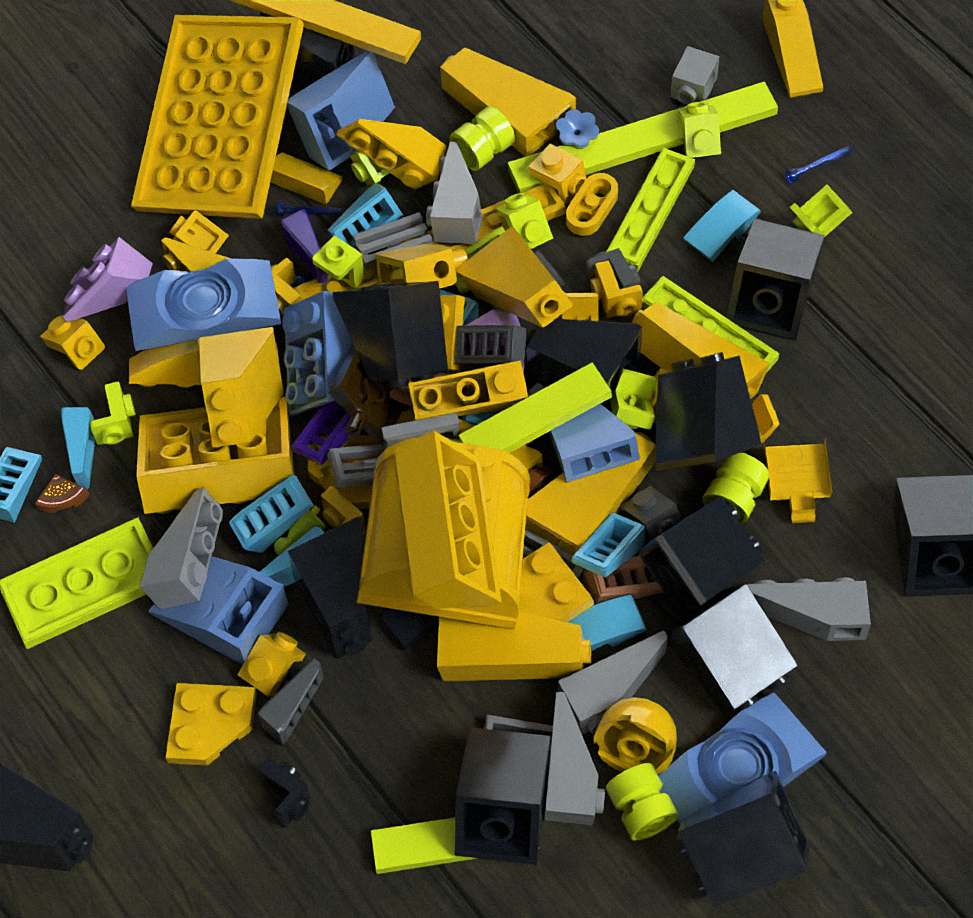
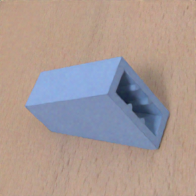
M602 404L589 409L548 432L567 483L640 460L634 431Z

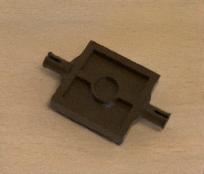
M352 344L328 393L350 414V419L344 428V434L349 433L347 435L348 438H358L363 428L380 444L384 442L382 427L396 425L405 404L390 398V391L398 387H387L386 381H370L354 344Z

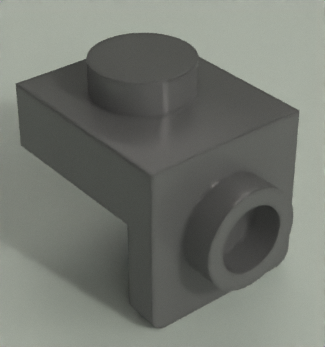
M619 248L609 252H599L586 261V280L589 285L590 279L595 278V263L607 260L611 264L619 289L640 285V277L633 264L628 265Z
M652 486L636 493L633 498L620 506L625 518L645 526V533L649 543L682 521L676 503Z

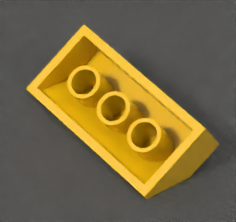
M432 431L395 448V476L399 482L401 497L399 509L404 520L406 535L404 547L409 558L411 573L409 585L413 596L437 608L496 606L501 604L502 600L480 458L436 431Z

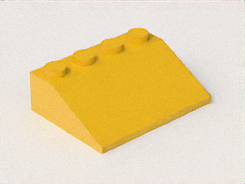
M281 397L251 442L214 448L206 407L141 415L139 421L136 477L144 514H165L173 510L183 509L197 488L202 487L219 504L245 503L248 500L260 498L291 475L295 476L293 453L290 448L292 443L286 397Z

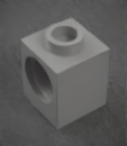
M687 46L672 75L671 98L679 100L684 104L707 100L717 80L720 56Z

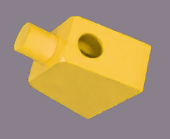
M434 243L375 254L380 285L439 281V289L454 285L457 281L455 269L468 260L463 248L452 250L450 247Z

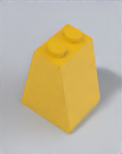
M273 327L199 337L201 386L213 448L251 442L284 394Z

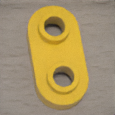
M596 173L589 176L570 202L566 210V225L574 234L587 236L595 233L618 199V183L611 175ZM597 194H604L605 196H604V197H598V196H596V195H597ZM581 219H586V220H588V221H587V222H581V221H579V220H581Z

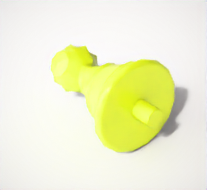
M316 505L288 529L287 537H280L276 540L274 548L277 555L282 554L313 527L318 526L321 530L325 529L324 523L316 516L320 512Z

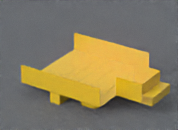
M825 439L824 444L765 447L764 442L765 463L770 473L768 480L770 500L789 499L792 523L815 522L814 498L831 497L832 494Z

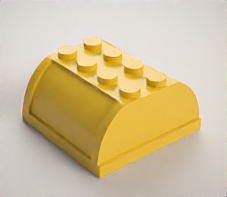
M419 437L397 442L385 449L377 458L374 469L357 603L514 629L519 614L526 514L530 491V475L526 467L516 457L504 450L454 442L480 458L502 603L496 606L437 608L413 596L409 585L410 565L408 554L404 547L406 535L404 520L399 509L401 502L399 482L395 476L396 459L394 449Z

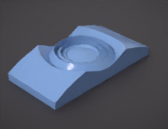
M224 259L206 269L192 272L163 270L143 278L126 288L136 351L199 339V337L234 333L281 324L270 261Z
M772 693L760 699L752 706L740 711L720 731L706 741L687 750L674 761L667 770L659 775L663 783L660 793L669 795L679 814L676 821L681 824L683 818L771 772H777L783 787H785L826 756L827 752L775 693Z

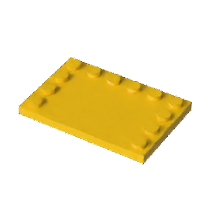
M174 16L131 204L132 208L137 212L191 215L196 210L205 216L263 218L304 23L299 17Z

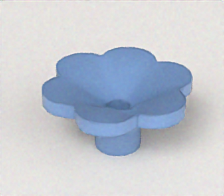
M575 109L569 110L565 118H560L556 122V130L560 133V142L567 146L574 145L577 148H585L589 145L590 140L596 139L599 135V128L595 125V116L589 112L581 113Z

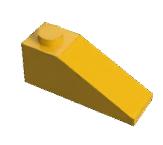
M765 0L762 21L789 97L823 92L822 78L804 1Z

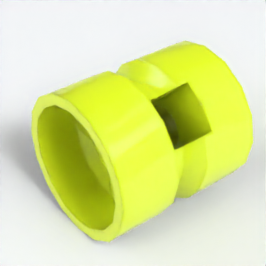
M488 106L472 119V124H463L449 136L450 142H457L467 167L473 171H478L490 162L494 157L493 153L503 152L515 142V133L511 124L498 109L492 106Z
M740 452L723 459L716 473L717 478L711 481L703 496V503L706 506L721 496L724 502H729L733 505L740 518L739 524L747 522L756 505L753 498L761 495L769 480L770 473L759 460Z
M650 763L631 767L615 776L606 785V791L615 809L624 811L621 820L630 838L634 841L643 840L660 833L672 825L679 817L669 795L660 793L663 783L654 766Z

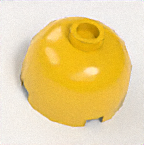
M625 698L606 710L597 726L594 744L597 742L600 747L598 751L600 758L615 770L623 772L636 765L650 763L654 766L657 774H660L667 770L672 762L677 744L676 726L669 712L659 704L644 698Z

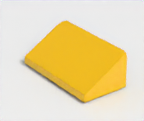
M281 152L275 158L270 183L327 205L343 177Z

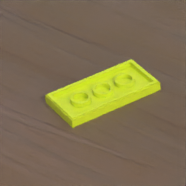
M138 517L0 580L1 593L27 649L146 595L140 588L148 556L153 547Z

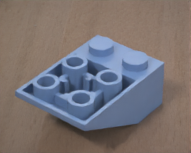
M367 50L288 98L287 107L309 158L327 170H331L350 158L349 155L357 151L349 143L336 135L337 130L358 119L383 122L395 108L375 55Z
M322 291L284 308L282 326L285 331L286 343L284 363L287 367L286 400L288 402L289 416H295L334 401V398L328 392L353 344L333 300V292Z
M211 556L200 602L160 609L154 603L149 610V614L243 665L259 636L270 633L289 604L284 585L250 567Z

